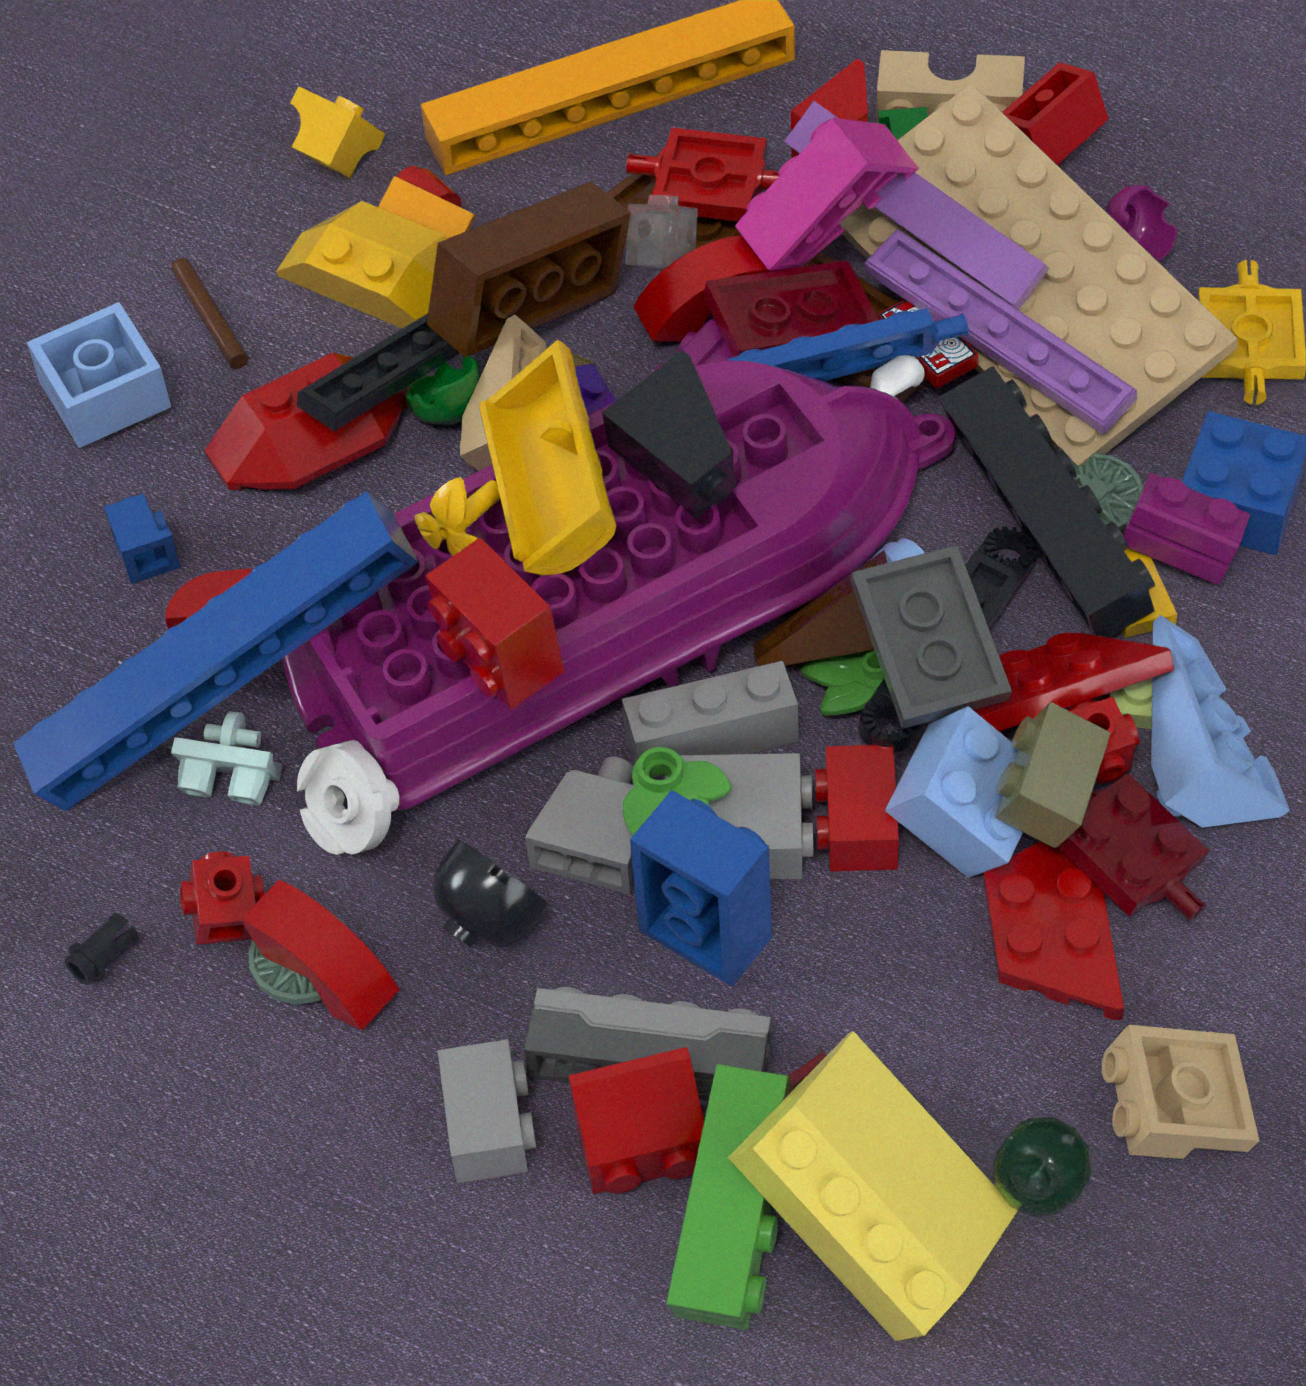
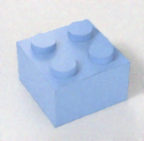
M120 302L27 342L39 383L78 448L171 408L161 367Z
M968 706L928 725L885 811L967 878L1007 864L1023 832L995 818L1002 795L996 793V787L1005 768L1010 762H1014L1018 749L1012 747L1010 740Z

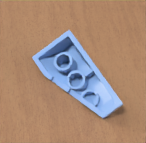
M1160 615L1153 621V645L1169 648L1174 666L1173 671L1152 678L1151 766L1159 787L1157 797L1160 803L1173 816L1180 817L1183 815L1202 828L1284 816L1290 810L1276 773L1267 757L1260 755L1255 759L1243 739L1251 730L1244 718L1236 716L1232 708L1219 697L1225 692L1226 687L1198 639Z

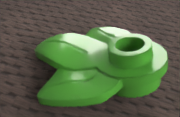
M874 649L807 661L800 669L803 677L828 687L822 700L820 711L822 715L830 716L864 709L865 704L870 701L884 679Z
M667 747L648 749L634 764L632 770L634 787L623 800V818L626 828L633 836L671 790L689 800L698 799L709 806V801L717 800L728 794L732 790L731 784L723 771L710 762L684 761L677 752ZM657 775H666L669 777L664 780L652 779Z

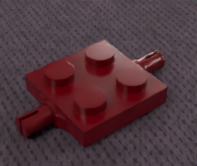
M1129 773L1105 790L1092 792L1081 826L1064 840L1058 848L1129 917L1148 903L1167 899L1187 918L1188 922L1195 919L1205 909L1206 903L1202 902L1182 881L1189 872L1203 862L1210 850Z

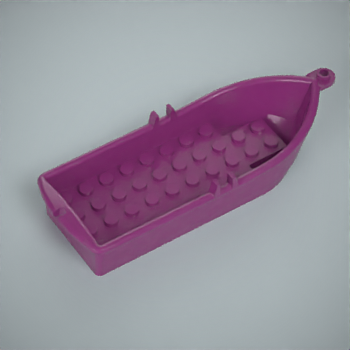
M721 361L695 366L733 455L736 487L732 489L729 496L722 503L712 505L695 518L609 448L602 412L612 405L610 404L588 415V422L600 460L606 492L616 522L614 536L605 546L570 571L556 575H538L524 571L523 563L514 559L501 500L466 528V534L477 538L481 537L550 605L565 672L510 710L496 695L489 698L478 688L471 676L470 668L462 660L455 663L444 653L436 639V635L440 633L439 624L427 606V602L431 600V595L425 575L450 559L452 555L448 550L446 540H443L437 550L431 547L422 537L414 519V516L421 512H426L434 517L430 508V502L434 496L432 494L394 514L418 563L282 658L288 686L297 711L307 731L310 733L318 732L326 726H333L330 731L324 732L317 737L315 743L319 749L350 740L358 741L377 761L386 779L392 781L397 787L399 805L395 811L413 808L659 677H662L669 687L678 686L677 668L695 658H698L707 672L714 670L720 645L821 596L861 567L886 541L908 505L915 486L918 469H923L944 458L953 450L956 440L953 424L947 418L938 414L928 413L914 417L900 400L877 389L861 386L838 387L771 365L749 361ZM492 464L463 479L466 499L488 481H496Z

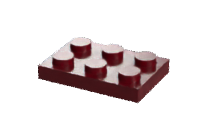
M848 260L709 280L705 284L704 298L733 357H737L751 349L764 350L788 344L798 337H815L835 332L849 324L862 325L879 320Z

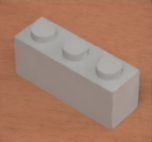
M783 661L622 699L625 736L634 764L645 751L654 747H667L679 755L750 754L799 742L798 703Z

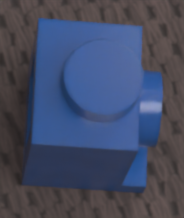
M144 493L104 506L113 539L131 584L181 568L170 529L167 527L161 510L151 512Z

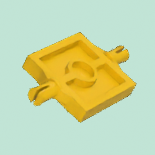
M1244 260L1237 265L1239 284L1225 288L1199 287L1197 300L1238 338V348L1201 378L1243 379L1244 401L1252 405L1255 392L1256 405H1258L1267 398L1265 379L1305 378L1306 349L1301 289H1276L1260 285L1258 263L1250 260L1248 273L1247 260Z

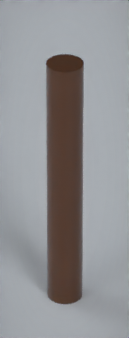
M187 258L177 259L172 264L171 269L232 369L244 367L248 362V356Z

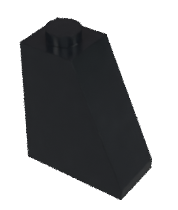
M681 350L602 412L608 447L695 518L712 505L722 503L729 496L732 489L736 487L732 451L691 357L685 351Z

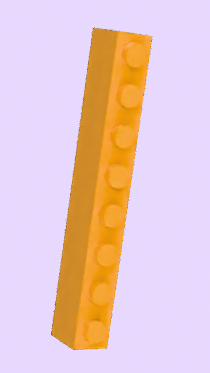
M739 0L422 103L420 105L425 138L446 176L794 61V24L778 0Z

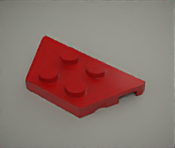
M1069 632L1057 634L1049 638L1045 645L1028 651L1012 650L1001 654L999 658L1012 690L1010 700L973 711L997 731H1001L1021 724L1027 716L1034 719L1050 702L1062 708H1067L1173 671L1171 650L1162 646L1084 633L1076 634Z
M1042 841L1012 856L1009 863L984 872L983 886L998 983L1023 991L1035 990L1042 993L1047 999L1068 1006L1071 999L1103 1009V1017L1122 1020L1124 1005L1103 891L1058 847L1054 848Z

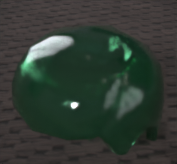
M1054 1117L1029 1118L1020 1122L1002 1142L992 1162L994 1166L992 1176L997 1191L1011 1207L1033 1217L1058 1214L1070 1206L1079 1197L1088 1183L1092 1171L1087 1143L1075 1127Z

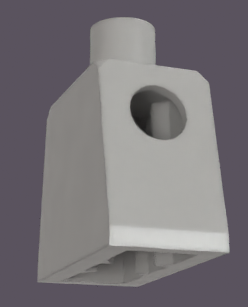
M612 756L604 759L598 776L578 770H572L565 774L526 834L525 839L530 868L631 895L634 887L630 846L632 835L626 828L623 818V800L634 787V785L630 784L632 781V764L622 758Z

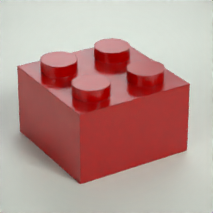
M481 537L425 575L431 595V600L427 602V606L439 624L440 633L436 635V639L440 647L453 662L456 663L462 660L470 668L474 682L487 697L491 698L493 695H496L512 710L565 672L550 605Z

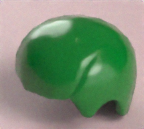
M471 356L464 357L461 369L453 368L446 362L437 368L434 376H425L410 384L405 398L412 414L421 421L431 425H452L462 421L464 411L481 377L478 362Z

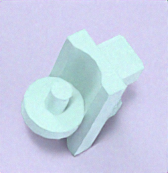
M232 711L227 713L222 726L208 723L205 726L204 739L218 741L220 744L174 737L171 754L180 761L178 788L184 794L205 798L211 797L216 772L230 773L232 777L227 796L232 801L256 806L261 805L269 780L280 781L283 765L273 762V754L271 752L242 748L243 745L258 748L261 742V732L245 729L244 714Z

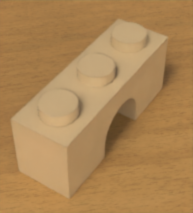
M881 50L877 85L876 123H878V111L927 107L929 116L971 83L1003 112L1023 94L1025 57L977 54L976 67L972 74L960 80H944L938 78L930 71L928 67L929 52Z

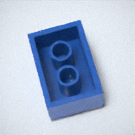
M671 790L630 839L639 931L733 987L772 938L769 846L753 830L747 827L737 828L718 817L706 803L698 799L689 800Z

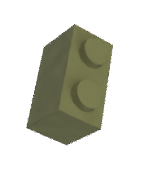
M1052 702L1034 719L1029 716L1025 717L1012 741V747L1018 749L1015 760L1010 762L1005 768L996 787V793L1002 795L995 818L1057 848L1082 824L1111 733Z

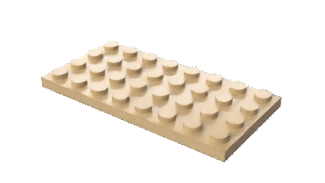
M972 83L897 140L920 168L916 171L918 175L1047 265L1049 270L1020 307L1019 311L1137 390V400L1103 435L969 344L979 355L978 367L975 368L978 373L994 366L1005 383L1013 379L1027 402V406L1023 409L1028 416L1031 417L1037 413L1046 425L1052 441L1048 444L1055 451L1063 449L1076 466H1083L1095 453L1106 454L1238 348V338ZM863 203L839 223L845 230L842 234L866 259L896 229H899L979 283L875 207L869 210Z

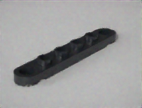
M1002 526L1001 530L995 528L993 532H989L979 549L973 553L965 565L989 630L1030 573L1037 553L1036 543H1031L1033 541L1031 535L1027 537L1024 530L1017 532V528L1013 526L1012 530H1008L1007 526ZM997 549H1012L1020 557L1018 561L1016 558L1010 561V557L1004 560V555L998 556L999 551ZM883 679L873 697L865 704L858 731L866 745L893 747L894 753L903 751L912 743L925 723L902 730L898 729L897 733L891 731V734H888L886 729L884 733L881 732L882 728L880 726L876 728L877 724L876 722L873 723V721L880 718L894 720L901 727L885 679Z

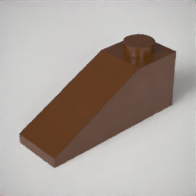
M883 550L855 571L893 561ZM851 574L755 642L753 649L756 664L762 666L783 661L784 665H791L873 650L870 636L850 583Z

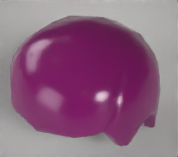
M1127 185L1110 199L1105 212L1157 262H1160L1171 253L1177 237V228L1165 219L1164 210L1169 206L1167 200L1154 193L1148 185Z

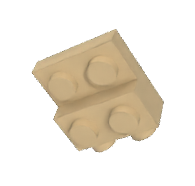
M1128 1025L1106 1049L1102 1059L1103 1078L1108 1083H1115L1118 1102L1115 1105L1112 1117L1113 1129L1117 1136L1126 1137L1129 1155L1184 1159L1194 1148L1249 1152L1259 1142L1235 1034Z

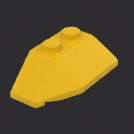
M361 201L302 232L276 272L279 277L403 329L428 313L438 242L446 240L445 234Z

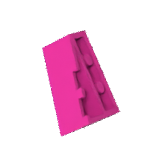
M831 118L823 122L813 131L811 135L812 141L798 156L788 160L778 172L779 177L767 191L758 194L749 202L746 208L747 213L735 226L769 271L804 266L845 231L839 224L863 203L871 210L882 200L877 192L900 172L908 179L920 169L885 124Z

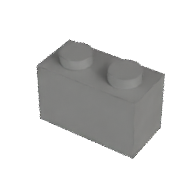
M508 1039L437 1050L450 1153L457 1183L528 1172L525 1150L536 1148V1140L531 1112L522 1114L519 1112L517 1097L529 1095L524 1060L512 1061Z

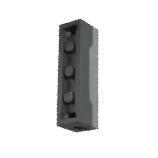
M559 987L555 990L537 988L524 1047L528 1077L569 1083L568 1075L688 1047L699 1100L709 1101L716 1064L767 1072L772 1046L771 1017L759 1016L757 1013L747 1009H732L728 1012L703 1009L685 1001L663 1004L642 1001L640 998L628 994L607 997L585 994L571 987Z

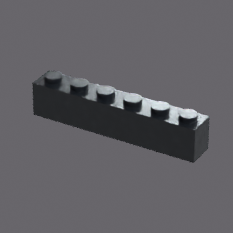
M992 366L939 396L946 417L954 426L956 436L1021 531L1024 530L1027 537L1031 535L1033 538L1031 543H1036L1038 556L1091 634L1110 637L1154 612L1149 590L1155 587V583L1148 569L1139 558L1133 562L1128 558L1124 551L1129 548L1120 529L1113 521L1106 525L1098 515L1102 513V508L1091 488L1087 484L1081 488L1078 487L1073 480L1077 473L1063 449L1056 452L1052 450L1048 444L1052 441L1051 435L1040 416L1036 413L1029 417L1023 409L1027 406V402L1016 382L1011 379L1005 383L995 367Z

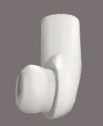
M897 356L873 372L870 388L886 392L895 397V395L911 386L916 387L920 385L925 376L923 365L913 356Z

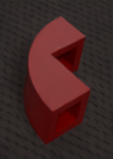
M742 235L719 239L690 251L662 270L643 290L633 308L652 341L681 342L689 332L697 333L703 327L711 312L704 298L706 281L771 271L767 269Z
M280 879L241 918L242 923L264 958L309 978L331 1016L359 1030H363L400 990L378 958L344 923L317 901Z

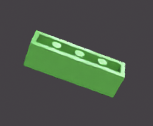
M716 1064L666 1303L675 1317L748 1330L751 1313L760 1314L766 1291V1277L759 1276L763 1252H773L778 1231V1216L771 1215L772 1206L728 1157L794 1090L789 1077L786 1075Z

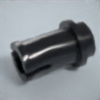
M113 913L108 921L82 944L73 943L69 947L70 955L65 958L64 962L70 973L81 983L88 985L92 980L101 981L106 975L105 969L131 945L138 942L139 936L133 926L113 940V936L129 922L122 915Z

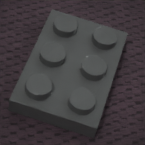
M958 545L852 572L850 583L902 729L941 719L967 706L975 710L1010 700L1012 693L1010 684Z

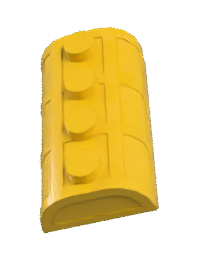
M556 340L487 401L483 400L479 403L514 559L523 563L524 571L538 575H556L574 569L605 546L614 536L616 529L614 514L602 476L600 460L588 422L589 417L575 371L574 359L570 348L559 340Z

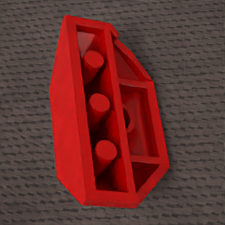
M330 353L242 395L204 450L205 455L228 490H242L243 487L295 489L386 445L398 424L402 411H405L407 407L405 392L403 390L397 392L348 424L333 431L297 407L298 391L354 358L338 353Z

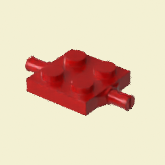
M671 127L667 144L657 157L629 153L626 162L627 174L655 176V187L651 197L652 211L739 221L747 213L746 208L749 202L760 194L763 189L767 190L779 177V171L765 169L767 138Z

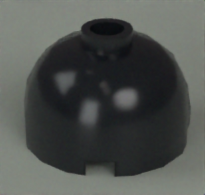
M459 839L445 854L435 873L433 884L435 902L444 915L449 918L443 928L469 947L474 944L477 938L493 946L510 945L518 941L534 928L549 905L547 901L517 878L507 874L496 866V863Z

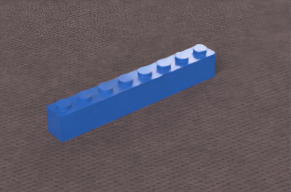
M367 491L356 499L346 502L335 514L311 531L301 534L293 544L269 561L255 567L248 576L224 593L210 599L206 606L185 621L168 629L161 638L134 657L123 661L116 670L98 683L81 691L74 700L50 717L36 723L32 730L13 742L33 793L58 808L67 811L417 564L418 560L394 513Z

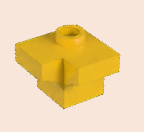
M298 86L290 102L298 110L301 119L300 130L292 148L311 160L348 178H351L358 162L367 152L371 150L378 151L386 135L360 117L364 110L362 107L341 96H338L335 103Z

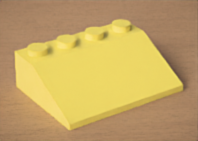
M854 1031L848 1033L728 1157L895 1341L926 1335L964 1293L1017 1213L1016 1208Z

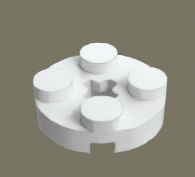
M350 740L314 750L305 758L300 767L297 778V792L305 790V799L308 806L307 808L300 809V813L307 831L321 848L335 855L344 852L353 855L374 849L382 842L390 826L391 812L398 808L399 793L395 784L386 779L377 761L358 741ZM344 793H345V795H346L347 802H348V808H347V809H345V807L343 806L344 799H345Z

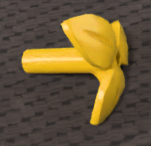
M461 477L452 479L442 485L435 492L430 502V508L434 517L426 512H421L414 516L415 523L422 537L436 550L440 547L443 540H446L448 550L452 556L477 540V537L466 534V528L500 500L497 482L494 480L488 481L467 499L464 480Z

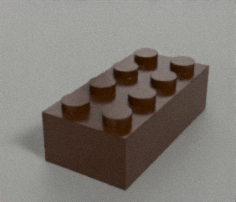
M590 181L438 242L427 325L466 358L495 345L507 318L513 315L519 317L526 325L533 329L616 293L631 212Z

